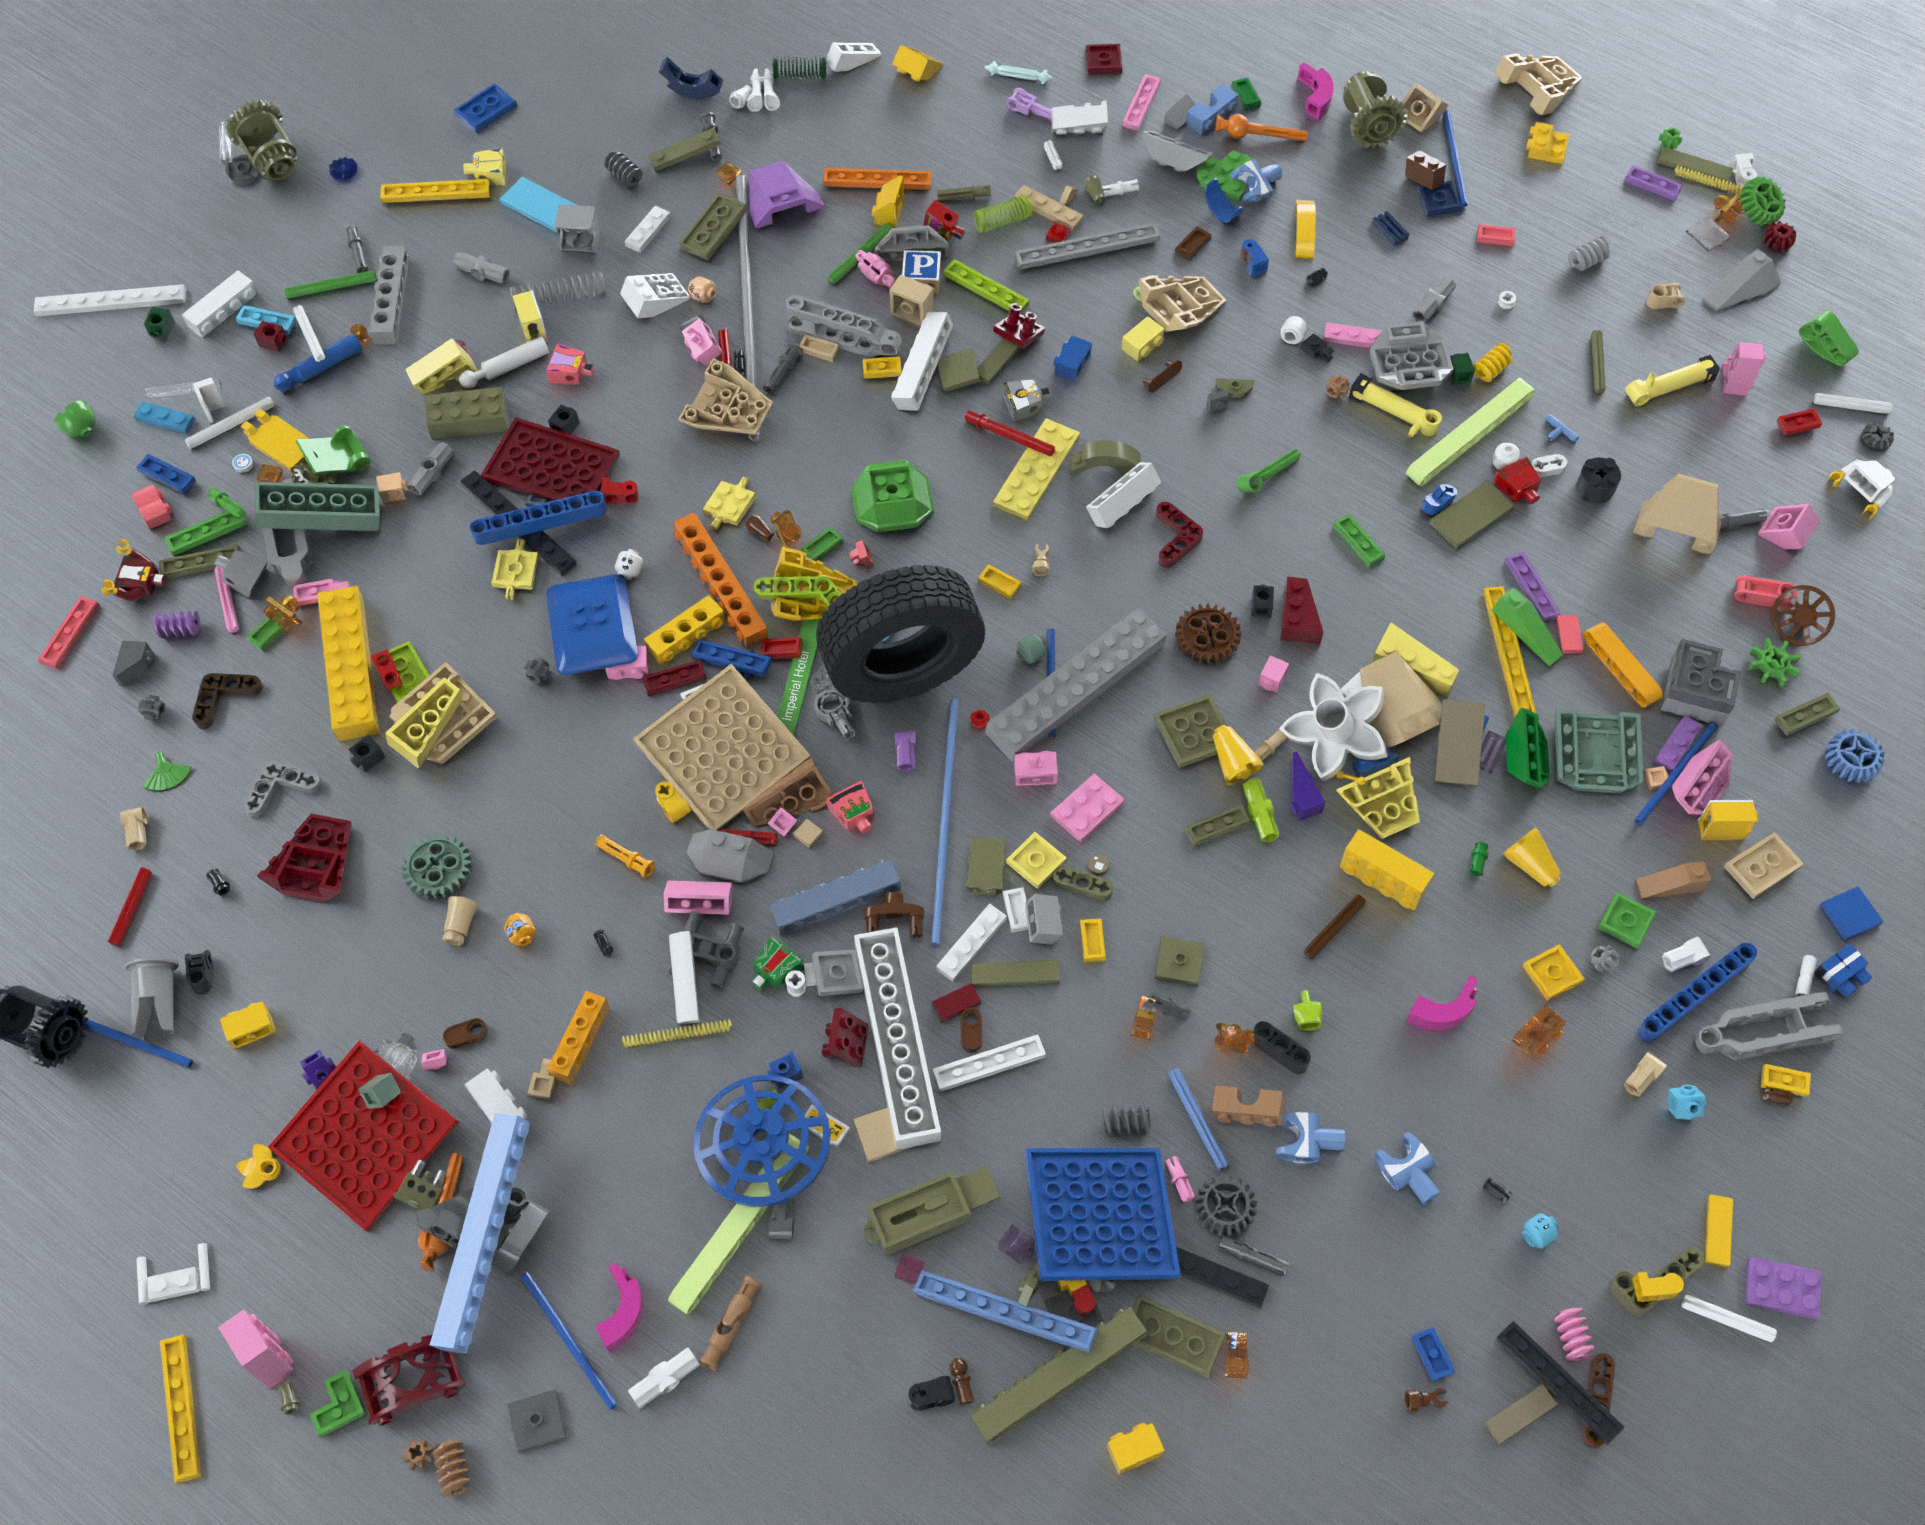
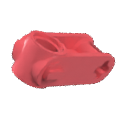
M1739 576L1736 578L1737 591L1734 594V598L1739 602L1773 608L1777 598L1784 591L1795 587V585L1789 582L1752 576ZM1798 591L1792 593L1795 599L1799 593ZM1787 596L1779 605L1789 609L1794 607Z

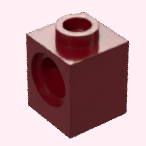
M263 320L253 334L259 347L277 352L280 351L287 341V336L282 326Z

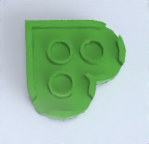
M1237 151L1230 152L1223 160L1211 157L1198 166L1196 178L1200 181V186L1206 188V185L1212 179L1217 178L1224 195L1239 202L1248 186L1241 180H1232L1230 174L1236 168L1248 161L1254 160V158L1240 154Z

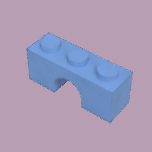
M1221 84L1211 92L1209 106L1198 102L1187 111L1186 125L1201 135L1207 130L1209 131L1216 124L1218 115L1224 119L1226 115L1237 108L1238 94L1226 85Z

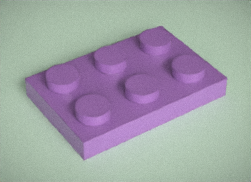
M1749 1257L1747 1259L1745 1305L1817 1320L1820 1317L1822 1271Z

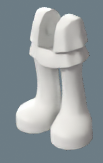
M766 68L762 77H759L758 69H754L750 77L752 93L747 99L748 109L752 112L761 110L763 105L761 90L764 89L766 109L770 111L777 110L780 106V100L773 92L772 85L774 80L770 69Z

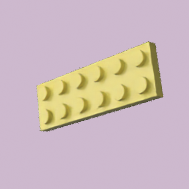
M1047 418L1034 438L1055 446V453L1050 457L1027 447L993 501L994 507L1027 521L1080 438V432Z

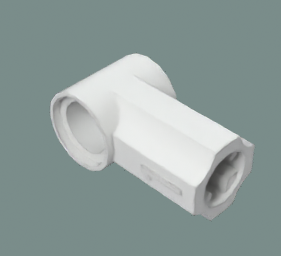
M1695 937L1685 942L1681 947L1664 953L1662 958L1666 969L1674 972L1691 964L1693 966L1700 965L1710 959L1711 955L1700 937Z

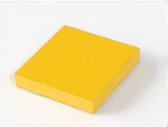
M1560 944L1524 962L1522 965L1547 1002L1585 981L1583 975Z

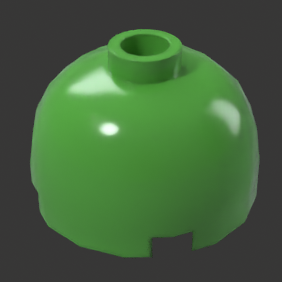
M83 400L69 404L65 407L66 412L62 415L59 412L54 419V424L58 429L69 437L88 436L92 432L96 421L93 409Z

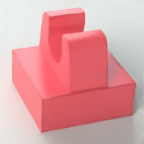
M861 540L855 543L857 548L849 552L854 565L864 564L866 568L873 566L874 563L870 550L864 541Z

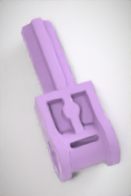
M1015 88L1013 95L1006 100L1007 107L1012 111H1018L1027 116L1030 112H1033L1051 120V109L1036 103L1037 97L1027 93L1022 88Z

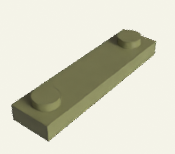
M711 128L648 156L655 172L721 144L714 128Z

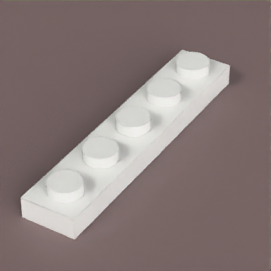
M1035 1035L934 1068L933 1074L939 1091L942 1092L1045 1058L1046 1053L1039 1035Z

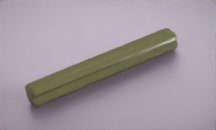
M1594 330L1591 334L1594 391L1596 393H1604L1606 383L1603 334L1601 330Z

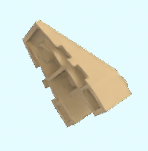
M1520 54L1503 56L1494 74L1504 84L1518 82L1534 96L1530 106L1541 116L1553 113L1582 79L1575 70L1559 57L1540 56L1538 59L1533 58V55H1527L1526 58L1520 57Z
M1678 473L1663 486L1662 490L1656 491L1650 500H1645L1642 503L1637 514L1633 533L1652 538L1657 527L1694 537L1692 550L1711 555L1717 544L1721 528L1719 485Z

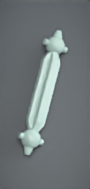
M996 61L985 66V69L989 70L991 76L999 73L1002 76L1032 81L1040 80L1043 85L1045 82L1053 80V77L1047 73V70L1039 73L1037 70L1014 66H998Z

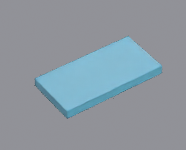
M521 177L500 198V203L554 232H556L555 220L559 205L571 204L578 206L524 177Z

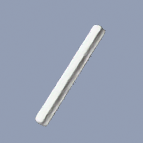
M301 305L294 307V314L317 362L324 360L325 355Z
M266 397L186 438L185 443L188 448L193 449L255 417L254 413L259 409L266 411L274 407V403L270 397Z

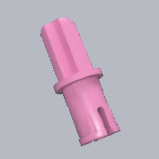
M1178 1156L1172 1157L1175 1166L1172 1165L1169 1158L1165 1161V1165L1172 1177L1171 1183L1176 1186L1181 1200L1189 1202L1195 1198L1188 1181L1189 1176L1185 1174Z

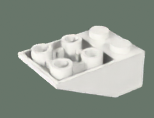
M673 273L626 276L620 293L637 318L654 317L691 298Z

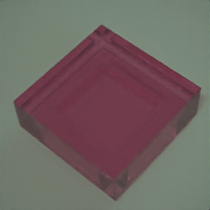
M902 1254L894 1277L916 1285L925 1262Z

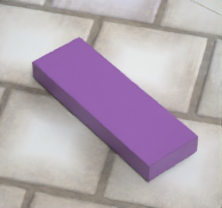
M1633 165L1624 180L1627 183L1673 201L1676 200L1683 186Z

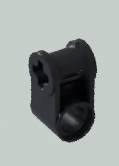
M205 950L204 953L194 955L190 953L185 954L186 981L195 993H207L212 987L213 962L210 951Z
M941 1376L930 1381L916 1383L912 1385L908 1392V1404L915 1411L943 1407L956 1401L949 1376ZM915 1394H920V1396L923 1397V1400L918 1401V1399L915 1398Z

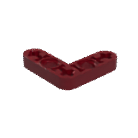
M1164 501L1157 505L1156 516L1178 534L1159 552V564L1169 568L1174 566L1202 541L1203 528L1172 503ZM1176 520H1182L1185 522V524L1182 526H1178L1174 522ZM1184 543L1186 548L1179 549L1176 547V544Z

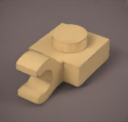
M543 1059L540 1073L533 1072L527 1092L529 1096L551 1100L556 1077L550 1075L547 1070L551 1062L550 1059Z

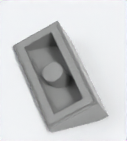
M1185 94L1165 112L1164 123L1176 130H1179L1186 124L1187 111L1196 105L1188 94Z

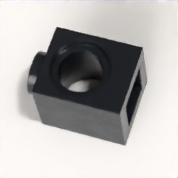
M562 404L548 419L550 428L567 434H572L580 424L577 411L572 407H566Z
M1264 584L1253 586L1251 616L1271 617L1274 602V586Z
M369 734L348 749L352 756L349 758L356 768L361 767L364 772H367L386 758L381 747Z

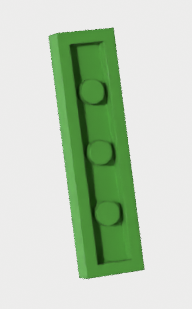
M225 511L167 536L165 540L172 555L176 556L248 523L244 515L242 518H238L229 511Z

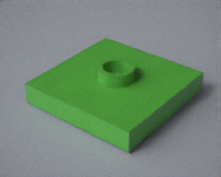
M1616 892L1598 929L1638 949L1656 911Z

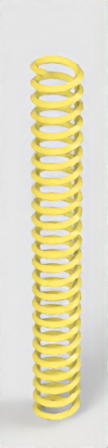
M1679 165L1674 170L1676 176L1679 174V177L1685 178L1686 176V179L1689 178L1690 180L1693 178V182L1697 178L1696 182L1700 180V184L1704 181L1703 184L1707 183V186L1710 185L1712 187L1714 185V188H1716L1718 185V189L1721 187V190H1723L1725 187V191L1727 189L1728 192L1732 190V194L1734 192L1735 195L1738 192L1741 193L1742 185L1739 186L1737 184L1735 186V183L1732 184V182L1728 184V180L1726 182L1722 180L1721 182V178L1719 180L1717 177L1714 179V176L1711 177L1709 175L1707 177V174L1701 173L1700 175V172L1694 171L1693 173V170L1689 173V169L1686 171L1685 167L1682 170L1683 167L1679 168Z
M724 1019L723 1025L720 1020L718 1027V1023L715 1021L714 1029L713 1022H710V1028L706 1022V1030L702 1023L701 1029L700 1025L697 1024V1031L693 1024V1033L689 1025L688 1032L686 1026H684V1034L682 1027H679V1033L678 1029L675 1028V1035L671 1028V1037L669 1030L666 1029V1036L664 1030H662V1038L658 1030L657 1037L655 1031H653V1039L651 1032L648 1033L649 1041L646 1033H644V1040L640 1033V1042L637 1034L635 1035V1041L633 1035H631V1043L629 1036H626L627 1045L624 1036H622V1042L625 1048H628V1046L632 1048L633 1045L636 1047L637 1044L645 1046L646 1042L648 1045L650 1043L654 1044L655 1041L656 1043H659V1041L663 1043L664 1040L667 1042L668 1038L670 1041L673 1039L676 1041L677 1037L679 1040L682 1037L685 1039L686 1036L690 1038V1034L693 1038L695 1035L698 1037L699 1033L701 1036L703 1034L707 1035L708 1032L711 1035L712 1030L714 1034L717 1031L720 1033L721 1029L723 1032L725 1030L729 1032L732 1024L731 1020L728 1019L727 1026Z

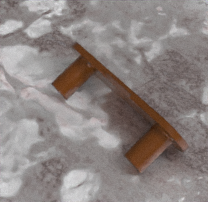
M1167 360L1165 364L1167 369L1152 380L1144 378L1142 383L1148 386L1149 392H1155L1180 372L1182 362L1179 360L1174 362Z

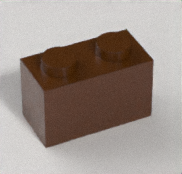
M1417 151L1407 157L1405 177L1430 190L1444 184L1445 163L1422 151Z

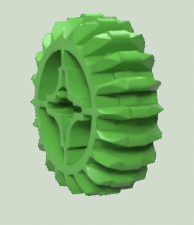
M1765 176L1755 177L1743 186L1739 194L1741 198L1739 203L1742 204L1741 209L1745 211L1744 215L1748 216V221L1753 220L1754 225H1771L1772 222L1775 223L1784 214V209L1786 208L1784 205L1786 200L1783 199L1784 194L1780 191L1781 187H1777V182H1772L1771 178L1767 179Z

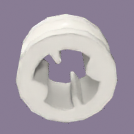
M1511 291L1502 292L1498 300L1499 306L1503 309L1513 308L1516 295Z

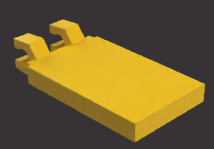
M259 409L254 414L258 417L257 421L262 425L256 430L252 424L245 421L241 425V428L244 430L243 433L248 436L249 442L253 447L293 473L295 465H300V462L306 461L296 444V440L310 438L278 416L272 415L269 417L266 412Z

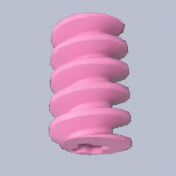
M1579 1307L1563 1310L1557 1313L1558 1316L1554 1319L1556 1324H1561L1558 1326L1557 1331L1563 1334L1560 1337L1561 1342L1567 1343L1563 1346V1350L1569 1353L1566 1356V1360L1569 1362H1579L1596 1356L1589 1354L1595 1346L1586 1344L1592 1337L1583 1334L1589 1330V1327L1580 1325L1586 1318L1578 1317L1577 1314L1583 1311V1308Z

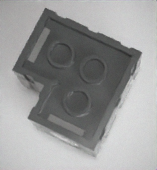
M1681 639L1670 661L1671 667L1668 671L1661 710L1680 716L1686 715L1699 721L1715 723L1723 727L1735 706L1741 671L1730 670L1720 666L1723 649Z

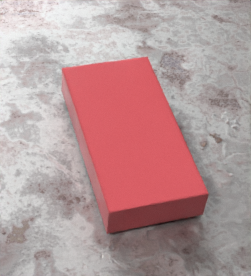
M1479 224L1477 242L1514 246L1515 228Z
M1578 615L1557 616L1556 624L1562 653H1582L1583 645Z

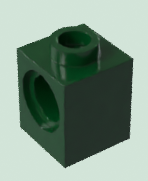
M151 307L144 326L149 336L167 339L175 320L169 309Z
M1469 353L1450 355L1453 366L1450 378L1453 385L1472 382L1475 368Z

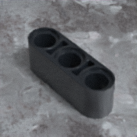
M1266 1021L1258 1022L1255 1025L1252 1033V1042L1256 1047L1295 1074H1302L1307 1070L1311 1055L1306 1048ZM1258 1032H1264L1268 1037H1260ZM1276 1045H1283L1286 1050H1279L1276 1048ZM1301 1058L1305 1063L1299 1064L1294 1059Z

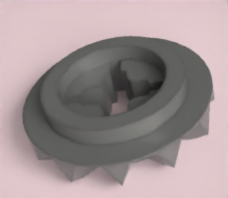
M1877 422L1867 424L1862 431L1864 442L1875 449L1888 448L1894 441V433L1890 431V427H1884L1883 423L1880 425Z

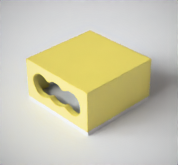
M533 290L514 295L513 300L526 342L542 336L547 343L548 339Z

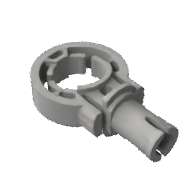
M836 689L821 692L814 702L817 717L823 722L828 723L830 727H834V722L844 739H849L847 733L852 738L856 732L848 719L852 718L849 699ZM839 698V703L841 704L837 708L831 710L823 708L825 704L831 701H838Z

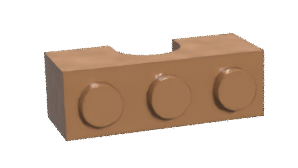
M1216 1085L1212 1112L1218 1121L1223 1123L1240 1121L1245 1125L1262 1123L1268 1127L1283 1125L1287 1102L1283 1091L1260 1089L1258 1100L1254 1104L1244 1105L1241 1103L1242 1094L1238 1087Z

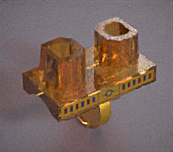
M1740 191L1730 201L1727 195H1718L1714 199L1715 209H1720V214L1714 220L1716 223L1719 224L1723 220L1731 225L1738 214L1740 215L1744 211L1741 209L1742 204L1739 203L1741 200L1739 196Z
M787 509L783 513L777 511L770 517L771 523L775 525L776 535L780 538L783 547L789 548L793 541H797L801 537V528L799 525H796L791 511Z
M271 596L265 599L268 605L262 613L271 621L280 613L282 616L276 623L287 631L293 624L299 626L302 623L296 617V614L292 612L299 610L297 606L298 600L294 596L282 597L280 599L282 604Z
M1221 1022L1216 1024V1029L1219 1033L1214 1040L1215 1047L1218 1050L1227 1051L1230 1049L1244 1054L1248 1052L1247 1046L1255 1042L1253 1031L1250 1029L1242 1031L1240 1026L1236 1024L1230 1026Z

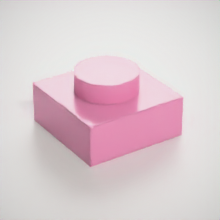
M780 807L768 824L785 837L798 820Z
M445 1048L422 1054L421 1063L423 1070L430 1069L434 1071L446 1065L447 1055Z

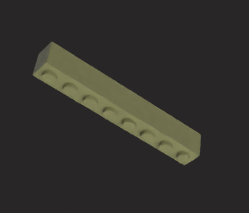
M1131 1307L1127 1310H1124V1308L1118 1310L1112 1315L1113 1319L1106 1324L1101 1322L1094 1327L1097 1328L1098 1333L1090 1353L1072 1347L1067 1351L1062 1349L1053 1356L1054 1360L1048 1364L1043 1362L1035 1367L1032 1375L1027 1378L1022 1376L1013 1383V1388L1007 1392L1004 1389L993 1397L994 1401L988 1405L983 1403L974 1409V1414L971 1416L972 1421L986 1443L990 1445L1147 1336V1330Z

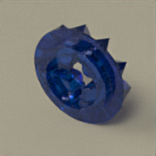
M347 156L344 158L339 157L338 160H333L332 164L329 165V172L337 180H346L357 173L358 165L353 158H348Z

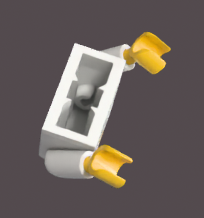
M1855 460L1842 468L1841 472H1832L1828 480L1836 479L1833 487H1838L1844 477L1870 503L1873 502V505L1866 506L1862 512L1863 515L1866 511H1870L1872 515L1869 517V520H1871L1876 515L1877 508H1881L1892 497L1893 486L1891 484L1895 481V478L1889 469H1885L1877 461L1865 462Z

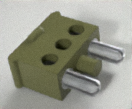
M422 1160L417 1161L412 1173L407 1172L397 1192L393 1193L394 1198L418 1210L434 1206L442 1191L439 1186L446 1175L444 1171L442 1173V1170H439L432 1184L429 1181L433 1174L425 1171L423 1177L419 1178L425 1162ZM409 1180H413L411 1187L407 1186ZM420 1185H423L424 1187L422 1192H418V1187ZM430 1190L434 1191V1195L432 1197L428 1196V1192Z

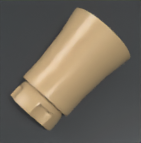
M449 897L448 911L443 929V942L454 946L463 945L472 918L478 908V903L464 897Z

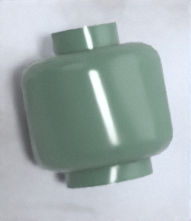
M1035 634L1027 635L1017 643L1016 654L1023 663L1032 664L1046 654V641L1043 637H1038Z

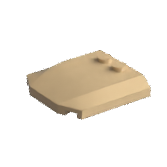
M447 662L442 664L391 708V712H393L401 701L413 707L444 677L460 689V704L425 758L439 764H444L498 717Z

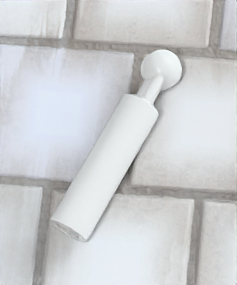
M539 336L481 363V369L476 372L469 370L462 372L459 382L462 387L472 389L481 378L485 377L488 380H492L548 354V346L543 337Z

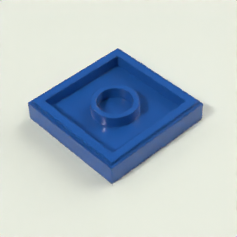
M1859 886L1820 904L1844 941L1880 926L1884 922Z

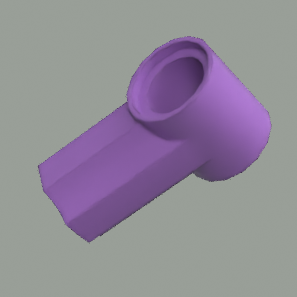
M915 730L895 731L897 769L903 772H910L915 769Z

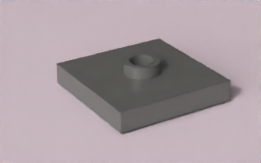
M555 1389L508 1403L518 1452L566 1438Z

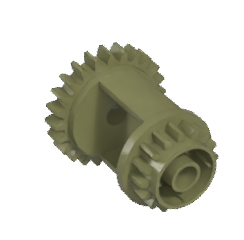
M1368 71L1358 72L1347 80V84L1344 86L1343 102L1346 108L1353 112L1355 117L1350 120L1352 123L1350 125V132L1355 142H1358L1360 146L1364 144L1365 148L1371 145L1372 149H1374L1375 145L1378 144L1379 148H1381L1382 143L1388 145L1389 140L1395 141L1394 136H1400L1399 131H1404L1403 126L1407 125L1408 112L1398 97L1394 99L1393 95L1387 98V86L1383 78L1374 74V72L1370 73Z
M261 99L257 103L255 100H252L251 104L245 102L244 107L239 105L240 109L233 110L235 114L229 115L230 120H226L225 132L230 141L235 146L239 145L243 148L255 170L263 175V177L281 180L291 175L297 166V152L280 124L283 122L281 118L283 116L277 105H274L273 102L269 103L268 100L263 102ZM276 133H280L283 138L269 142Z

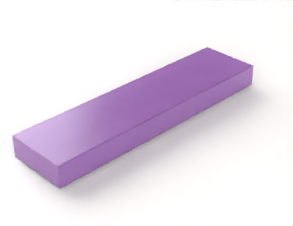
M1521 552L1506 557L1505 563L1524 595L1535 606L1544 623L1555 620L1557 616H1561L1559 609L1526 554Z

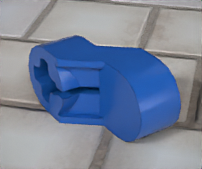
M1448 484L1438 486L1432 494L1425 497L1421 505L1422 510L1430 515L1439 514L1447 505L1453 503L1457 490Z

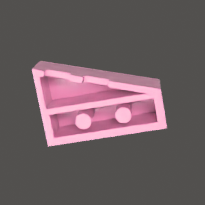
M1738 343L1732 351L1734 355H1729L1727 357L1729 361L1722 363L1723 394L1746 396L1749 389L1753 388L1754 379L1760 373V366L1766 360V353H1763V344Z

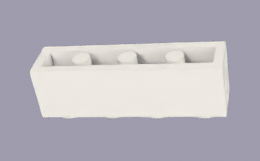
M237 270L183 313L182 317L187 327L203 338L258 294L253 281Z
M1140 462L1086 506L1096 526L1109 528L1115 524L1117 519L1126 515L1134 505L1141 503L1147 494L1154 492L1156 487L1162 482L1152 463Z

